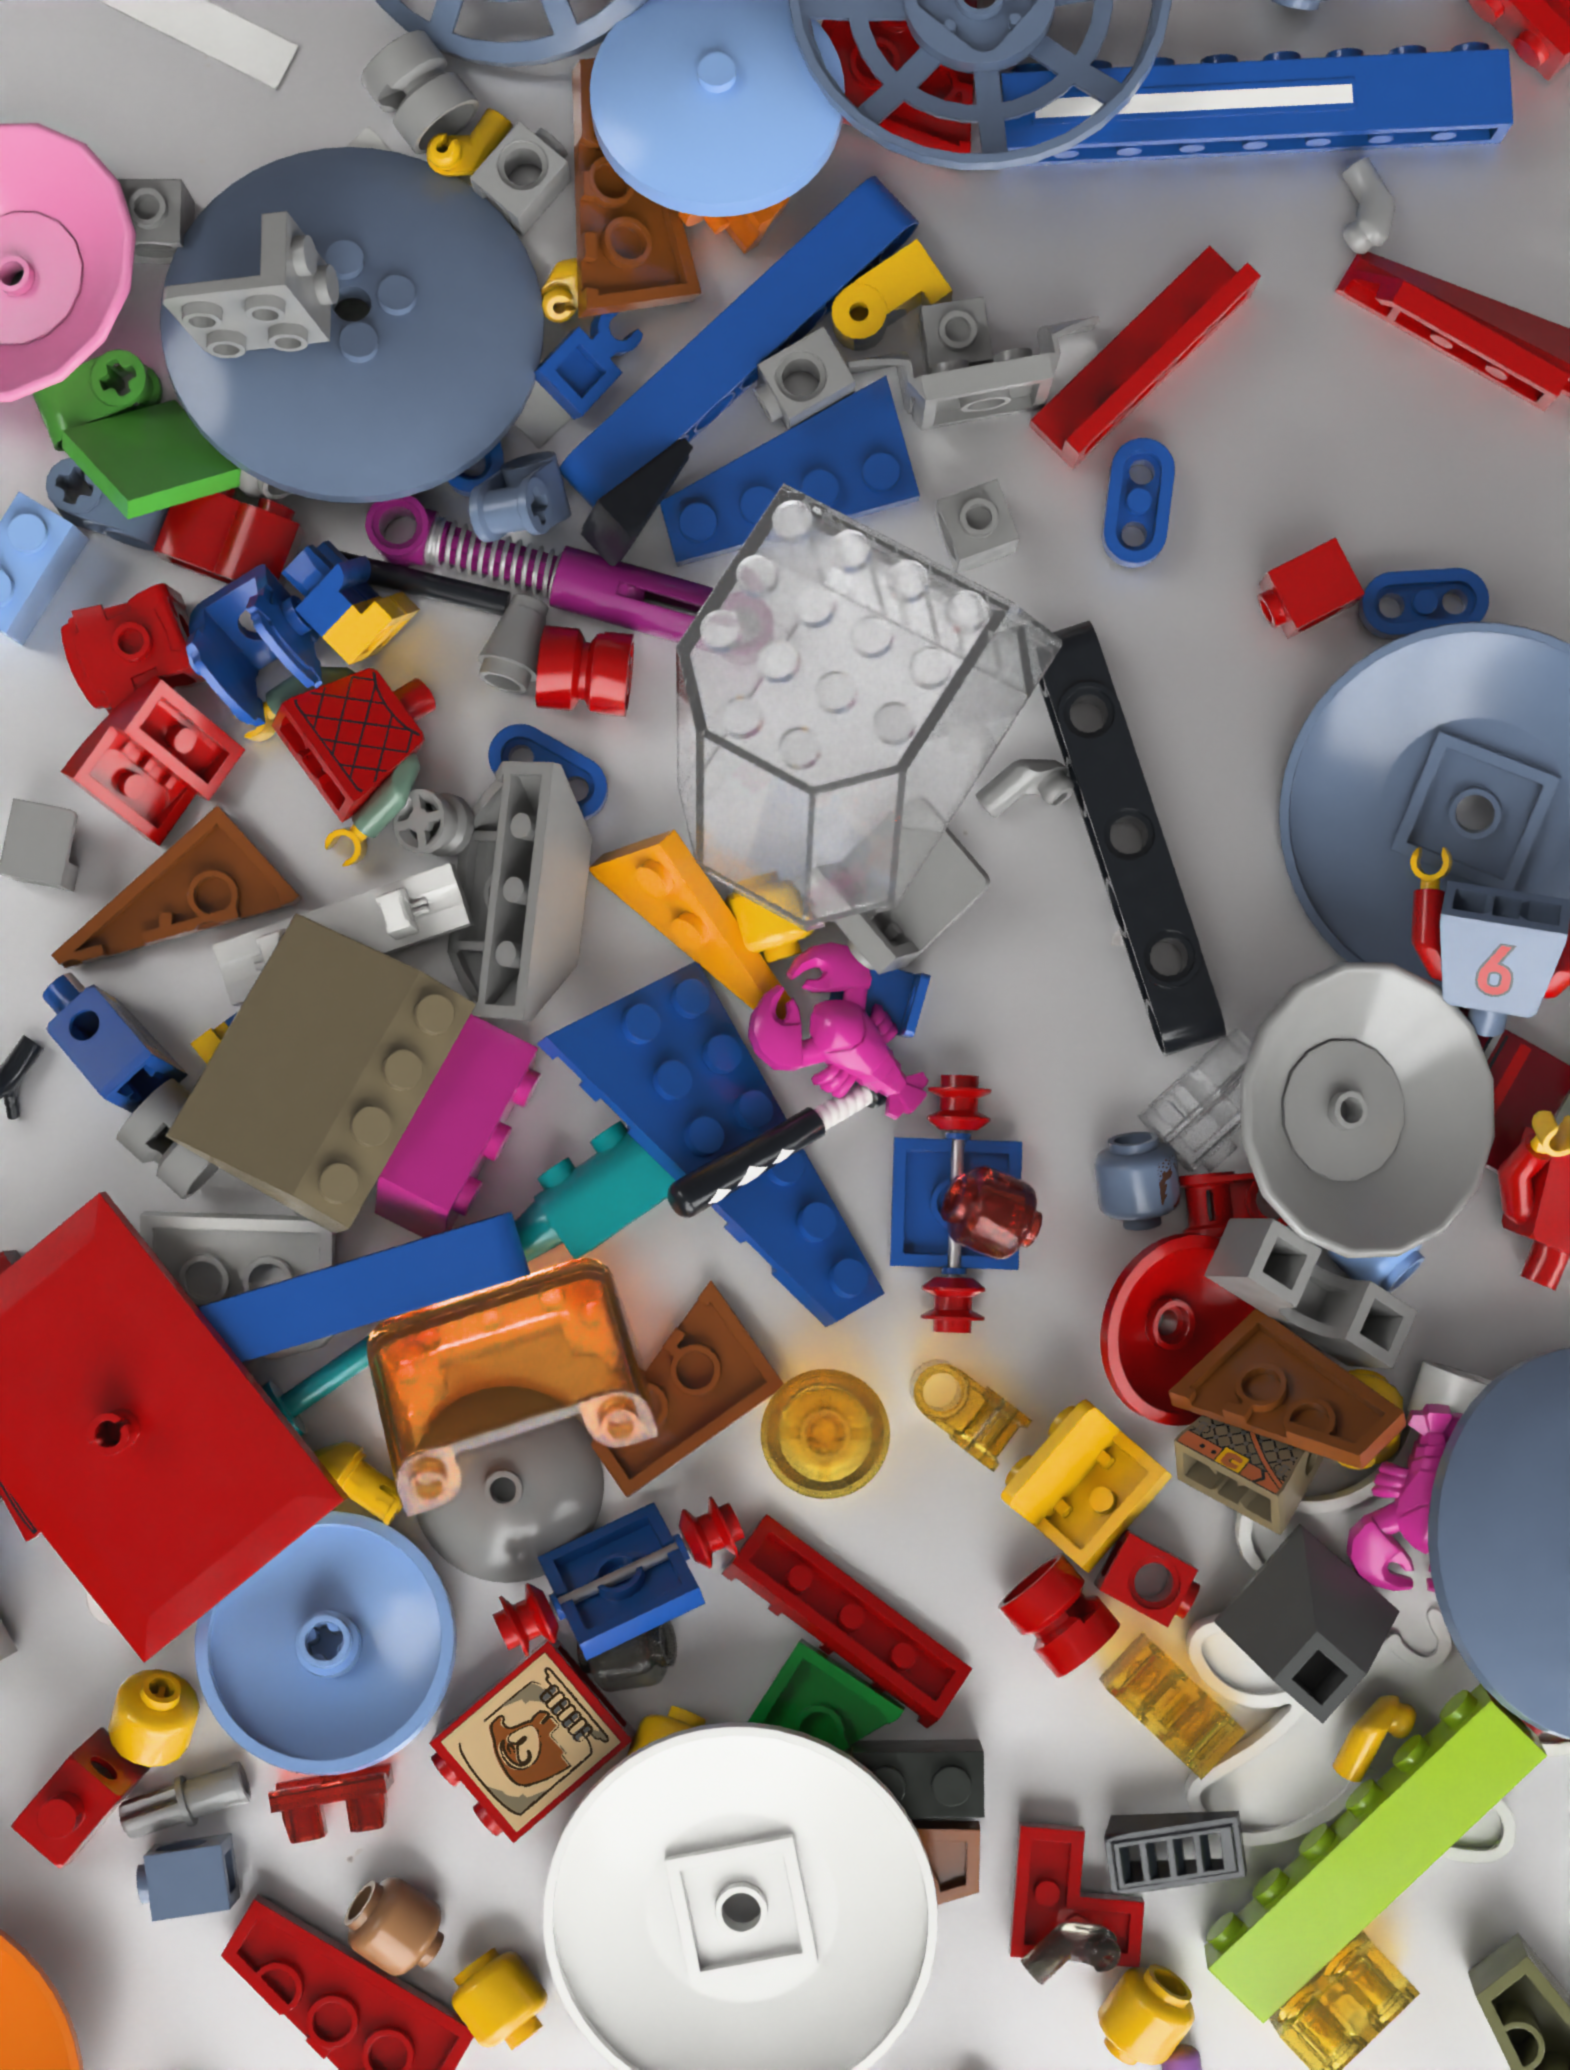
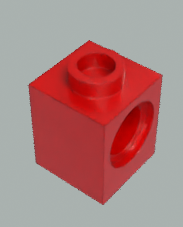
M1335 537L1268 571L1259 583L1263 592L1257 595V599L1270 626L1274 629L1281 626L1287 639L1354 606L1364 596L1365 592Z
M1129 1529L1115 1542L1094 1581V1585L1103 1593L1166 1627H1169L1174 1615L1182 1619L1187 1615L1200 1589V1584L1193 1581L1198 1572L1196 1567ZM1149 1563L1163 1565L1168 1575L1165 1588L1154 1596H1143L1137 1593L1134 1581L1138 1570Z

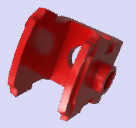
M166 583L151 586L137 593L124 604L105 609L100 604L71 611L73 617L69 618L68 623L61 627L66 658L78 686L94 708H105L109 714L154 676L162 679L174 690L178 687L180 689L190 688L206 682L201 675L199 676L193 671L189 663L186 651L187 640L190 636L189 619L186 615L184 600L180 593Z

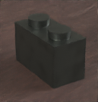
M979 1739L858 1740L852 1744V1757L869 1769L892 1792L910 1818L985 1817L984 1751Z

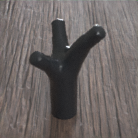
M25 1035L20 1038L5 1061L0 1065V1099L4 1098L7 1118L11 1120L20 1117L18 1106L20 1084L44 1051V1048Z

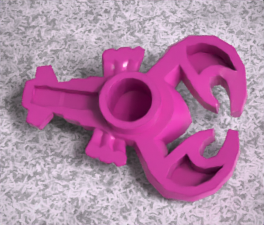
M829 942L809 947L793 960L786 975L790 980H793L808 969H819L822 976L818 979H807L802 989L811 993L843 991L842 1000H825L816 1004L810 1017V1038L802 1040V1022L800 1009L794 998H791L785 1004V1019H779L776 1015V1007L785 989L781 985L774 986L762 996L750 1015L748 1038L755 1054L773 1070L796 1071L800 1068L824 1062L828 1067L814 1074L811 1078L813 1084L820 1085L823 1091L832 1093V1096L840 1099L848 1093L856 1081L861 1086H866L875 1093H881L887 1097L886 1116L897 1120L902 1113L911 1114L927 1096L923 1088L928 1084L929 1080L923 1072L906 1076L901 1070V1064L894 1057L893 1051L886 1045L897 1035L898 1028L892 1022L889 1014L884 1012L882 1005L875 1003L870 1017L865 1012L867 993L872 982L870 970L856 960L846 945Z
M1426 1404L1422 1410H1410L1406 1422L1410 1427L1419 1432V1436L1414 1441L1412 1453L1408 1456L1407 1468L1388 1461L1381 1463L1378 1469L1379 1473L1374 1480L1375 1486L1371 1489L1374 1496L1382 1498L1395 1497V1501L1364 1515L1349 1530L1346 1553L1358 1575L1373 1586L1391 1591L1410 1590L1413 1588L1411 1577L1388 1569L1389 1563L1394 1562L1400 1564L1406 1572L1414 1571L1412 1559L1392 1534L1401 1532L1412 1547L1424 1554L1429 1553L1428 1517L1432 1488L1446 1443L1463 1413H1452L1449 1405ZM1432 1577L1426 1578L1427 1590L1435 1592Z

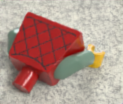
M321 667L323 684L317 689L314 686L306 688L292 675L266 693V701L263 702L265 724L247 732L244 736L249 740L262 742L271 738L276 731L340 821L343 823L352 816L354 824L350 828L334 830L325 840L326 850L331 849L343 835L353 841L355 846L354 854L343 863L342 866L344 867L357 864L363 860L368 848L366 838H376L405 807L410 791H412L421 767L417 753L423 745L425 738L415 722L436 709V704L429 688L418 678H414L395 691H392L380 673L374 668L354 672L348 667Z

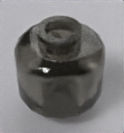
M668 1621L587 1661L577 1642L578 1662L582 1671L585 1674L591 1673L598 1686L607 1692H619L658 1685L665 1677L668 1667H672L676 1663L677 1642L671 1621Z

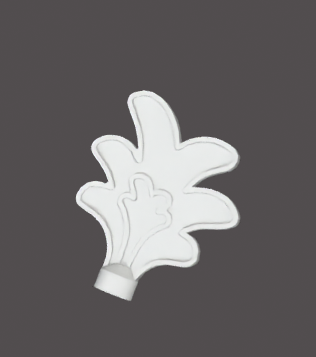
M1423 1360L1407 1410L1410 1413V1410H1422L1426 1404L1449 1405L1452 1413L1464 1414L1470 1403L1493 1380L1457 1368ZM1407 1422L1406 1427L1401 1433L1399 1449L1393 1457L1386 1460L1407 1468L1408 1456L1412 1453L1414 1441L1419 1436V1432L1410 1427ZM1378 1467L1363 1480L1343 1490L1324 1495L1303 1496L1289 1524L1281 1535L1238 1512L1236 1514L1234 1534L1240 1554L1255 1573L1299 1524L1305 1527L1354 1570L1346 1553L1349 1530L1364 1515L1394 1502L1395 1497L1382 1498L1373 1495L1371 1489L1375 1486L1374 1480L1379 1473ZM1401 1532L1392 1534V1536L1412 1559L1414 1571L1406 1572L1400 1564L1394 1562L1389 1563L1388 1569L1411 1577L1413 1588L1410 1590L1391 1591L1371 1585L1400 1612L1367 1675L1323 1724L1276 1684L1215 1624L1214 1620L1220 1613L1198 1619L1188 1630L1186 1635V1652L1198 1675L1214 1692L1233 1703L1246 1707L1273 1708L1282 1706L1268 1722L1253 1734L1197 1767L1189 1774L1185 1781L1184 1794L1191 1812L1239 1811L1244 1845L1258 1846L1293 1839L1333 1819L1346 1808L1345 1804L1348 1798L1358 1786L1369 1779L1377 1782L1394 1766L1392 1759L1395 1753L1408 1739L1417 1734L1424 1737L1441 1721L1439 1714L1454 1695L1462 1690H1468L1471 1693L1480 1684L1466 1665L1450 1636L1435 1592L1427 1590L1426 1578L1432 1577L1431 1572L1428 1571L1430 1565L1429 1553L1424 1554L1412 1547ZM1396 1695L1399 1696V1702L1412 1705L1417 1717L1411 1733L1405 1738L1397 1739L1387 1732L1361 1782L1347 1780L1333 1769V1762L1350 1729L1379 1697ZM1544 1731L1538 1736L1547 1757L1570 1755L1569 1739L1560 1738ZM1501 1799L1441 1857L1458 1862L1482 1864L1492 1863L1508 1855L1515 1842L1517 1826L1513 1812L1504 1800ZM1213 1833V1835L1220 1838L1219 1833Z

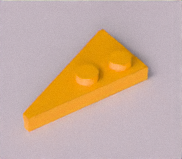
M675 829L604 853L589 867V871L596 879L753 1010L766 992L776 985H781L760 953L751 952L745 947L738 921ZM785 990L778 1000L776 1015L781 1020L785 1019L786 1016L785 1004L791 999Z

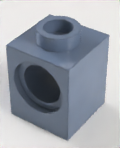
M232 1833L155 1844L143 1856L144 1864L137 1866L136 1880L139 1899L142 1904L150 1903L152 1921L230 1910L240 1898Z

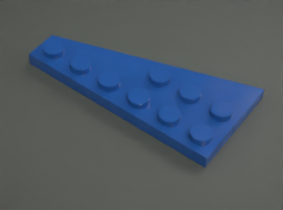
M696 961L565 1026L537 1043L552 1060L559 1057L582 1080L579 1086L595 1102L602 1099L627 1124V1133L676 1181L702 1165L787 1120L704 971ZM804 1149L791 1155L711 1206L727 1222L724 1228L740 1244L747 1241L772 1266L771 1274L825 1327L838 1322L885 1294Z

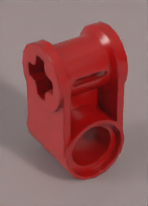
M1235 1171L1179 1176L1180 1187L1185 1188L1188 1227L1182 1230L1183 1233H1201L1213 1237H1222L1230 1218H1268L1258 1209L1256 1197L1259 1187L1253 1173L1235 1174ZM1207 1190H1208L1209 1193H1210L1211 1214H1212V1219H1211V1221L1209 1220V1217H1208V1207H1207V1197H1206V1192H1207ZM1281 1217L1274 1218L1281 1224L1289 1226Z

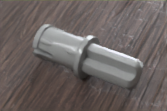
M239 1761L232 1763L231 1766L186 1780L183 1775L178 1776L174 1779V1785L122 1802L119 1805V1817L122 1828L129 1838L135 1839L183 1822L189 1827L195 1826L198 1822V1817L240 1803H249L251 1799L249 1782L244 1768Z

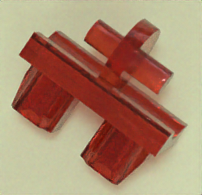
M386 1763L370 1766L340 1775H316L277 1782L276 1790L268 1793L271 1813L281 1811L283 1823L292 1844L317 1840L327 1835L328 1830L323 1804L345 1800L350 1832L358 1833L381 1829L387 1823V1792L394 1783L392 1764Z

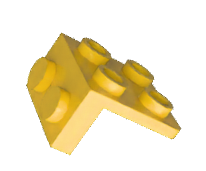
M1085 1399L1076 1406H1069L1060 1412L1049 1427L1048 1439L1035 1454L1023 1457L1012 1467L1006 1477L1005 1484L1007 1486L1001 1493V1499L1040 1530L1084 1571L1089 1573L1173 1476L1117 1428L1098 1408Z

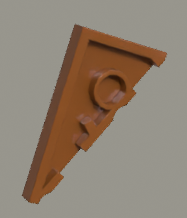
M217 805L51 956L59 965L68 969L296 905L302 897L223 809Z

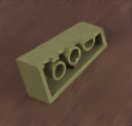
M1517 1933L1468 1971L1475 1996L1511 2070H1570V1994L1522 1936Z

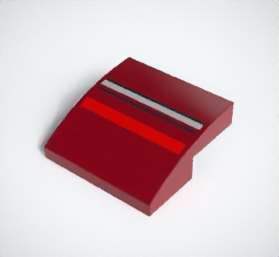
M1460 1007V1011L1467 1018L1469 1010L1464 1007ZM1506 1029L1499 1036L1484 1037L1477 1035L1494 1079L1495 1138L1485 1168L1498 1174L1500 1165L1520 1144L1525 1127L1533 1128V1116L1538 1111L1546 1110L1551 1111L1556 1119L1570 1094V1065Z

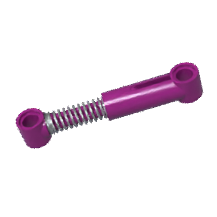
M412 496L384 502H374L366 515L365 528L368 538L377 553L388 563L405 567L413 565L425 566L428 563L439 567L445 563L447 570L455 566L458 573L466 569L467 574L472 576L477 572L479 579H483L488 575L490 582H494L499 578L502 586L510 581L512 589H515L520 584L522 591L526 592L531 587L534 595L542 591L544 598L549 597V605L551 607L711 652L726 662L741 663L752 659L761 651L766 641L767 624L763 606L755 596L745 591H723L623 561H619L616 566H611L601 555L571 546H565L563 552L556 556L554 548L549 553L544 552L543 545L536 550L533 549L534 545L532 542L527 547L522 546V539H519L516 544L511 543V536H508L505 541L500 539L485 543L477 537L474 530H468L469 526L467 523L462 528H459L456 520L453 522L447 521L446 517L442 518L438 511L424 508ZM399 517H409L417 522L416 531L407 542L395 544L385 540V530L391 521ZM645 599L701 615L703 619L646 603ZM733 612L744 614L753 624L750 634L739 641H729L723 638L717 631L719 621L725 615Z

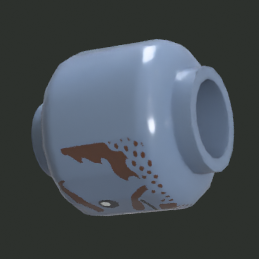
M1131 1132L1108 1139V1147L1098 1153L1094 1163L1100 1210L1110 1218L1123 1221V1227L1127 1230H1148L1162 1224L1161 1216L1169 1214L1180 1204L1181 1190L1175 1150L1168 1144L1159 1142V1135L1151 1132Z

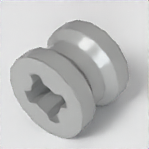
M414 789L410 791L405 807L393 818V830L398 842L407 850L416 853H431L441 857L454 856L462 852L469 844L474 831V816L471 807L459 796L449 793H437L428 789ZM440 822L438 830L434 832L433 826Z

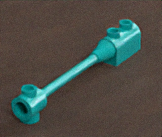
M622 1121L615 1123L590 1141L596 1154L579 1166L575 1167L569 1157H567L537 1178L544 1190L534 1196V1201L515 1220L527 1263L564 1243L573 1258L579 1260L668 1198V1188L676 1180L627 1133V1128ZM473 1293L395 1316L285 1394L272 1381H268L261 1387L302 1437L307 1433L305 1425L299 1416L302 1412Z

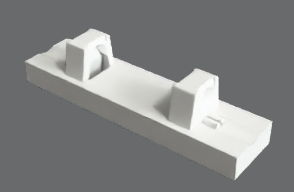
M452 863L444 864L300 914L386 955L475 925L455 864ZM292 918L212 945L231 1005L240 1006L243 1004Z

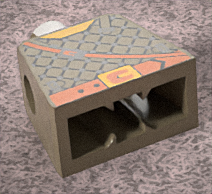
M1200 1416L1174 1440L1178 1480L1279 1535L1283 1533L1323 1461V1456L1205 1416Z

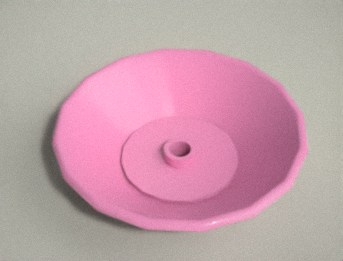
M39 123L0 124V402H13L64 381L106 341L131 291L136 232L121 183L87 144ZM23 270L24 273L20 282L11 286L14 276Z

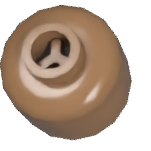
M396 1876L383 1879L379 1883L372 1880L365 1884L351 1902L344 1918V1924L349 1927V1946L356 1953L392 1976L405 1974L415 1965L421 1968L426 1967L435 1958L444 1940V1934L438 1931L441 1923L440 1906L433 1899Z

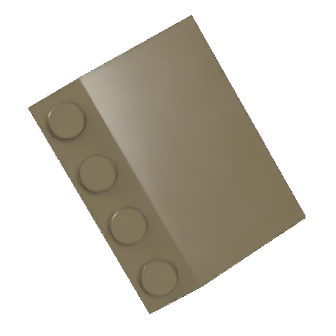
M296 913L165 1136L333 1234L348 1230L352 1226L476 1004L424 972Z

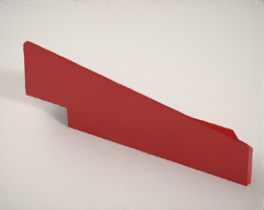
M1371 252L1355 256L1335 291L1337 294L1544 412L1558 398L1560 393L1570 398V328Z

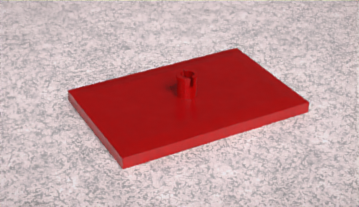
M106 1191L98 1193L0 1274V1481L145 1663L349 1496Z

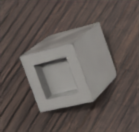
M13 798L0 860V875L16 881L74 892L79 867L70 863L69 857L78 818L77 813L71 809Z

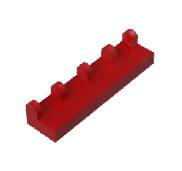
M767 1514L759 1521L738 1551L739 1555L734 1556L721 1573L731 1582L737 1578L770 1603L767 1608L777 1617L781 1613L786 1615L821 1642L819 1645L821 1650L828 1655L834 1651L871 1679V1685L882 1692L887 1691L919 1715L916 1721L926 1729L942 1717L972 1670L970 1666Z

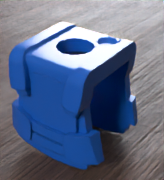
M264 564L250 570L194 607L190 614V636L186 644L189 663L193 671L205 679L220 699L230 708L236 718L248 725L251 724L257 727L265 724L263 702L257 696L256 678L260 669L279 659L306 688L314 686L317 689L323 684L321 663L316 657L314 644L318 641L319 634L295 610L302 600L295 595L291 596ZM245 610L250 613L253 627L257 632L247 630L241 625L239 617Z

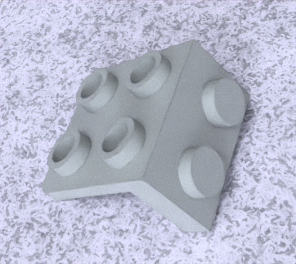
M287 211L264 213L261 216L260 275L170 285L163 289L164 306L204 351L220 358H237L244 355L248 350L266 348L287 352L300 351L305 349L308 344L330 342L331 304H336L339 298V284L334 267L323 260L315 249L311 236L305 235Z
M915 792L900 795L839 856L814 860L797 877L809 891L807 899L813 909L824 919L835 922L849 938L848 948L856 960L866 968L876 970L878 974L907 967L981 897L990 885V879L985 870L925 800Z

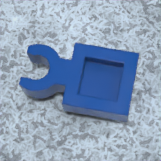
M619 312L596 315L590 325V337L579 326L570 331L534 371L536 374L535 380L573 420L582 417L623 373L613 363L611 358L630 352L642 340L643 333L639 329L629 333L623 340H618L612 336L609 325Z

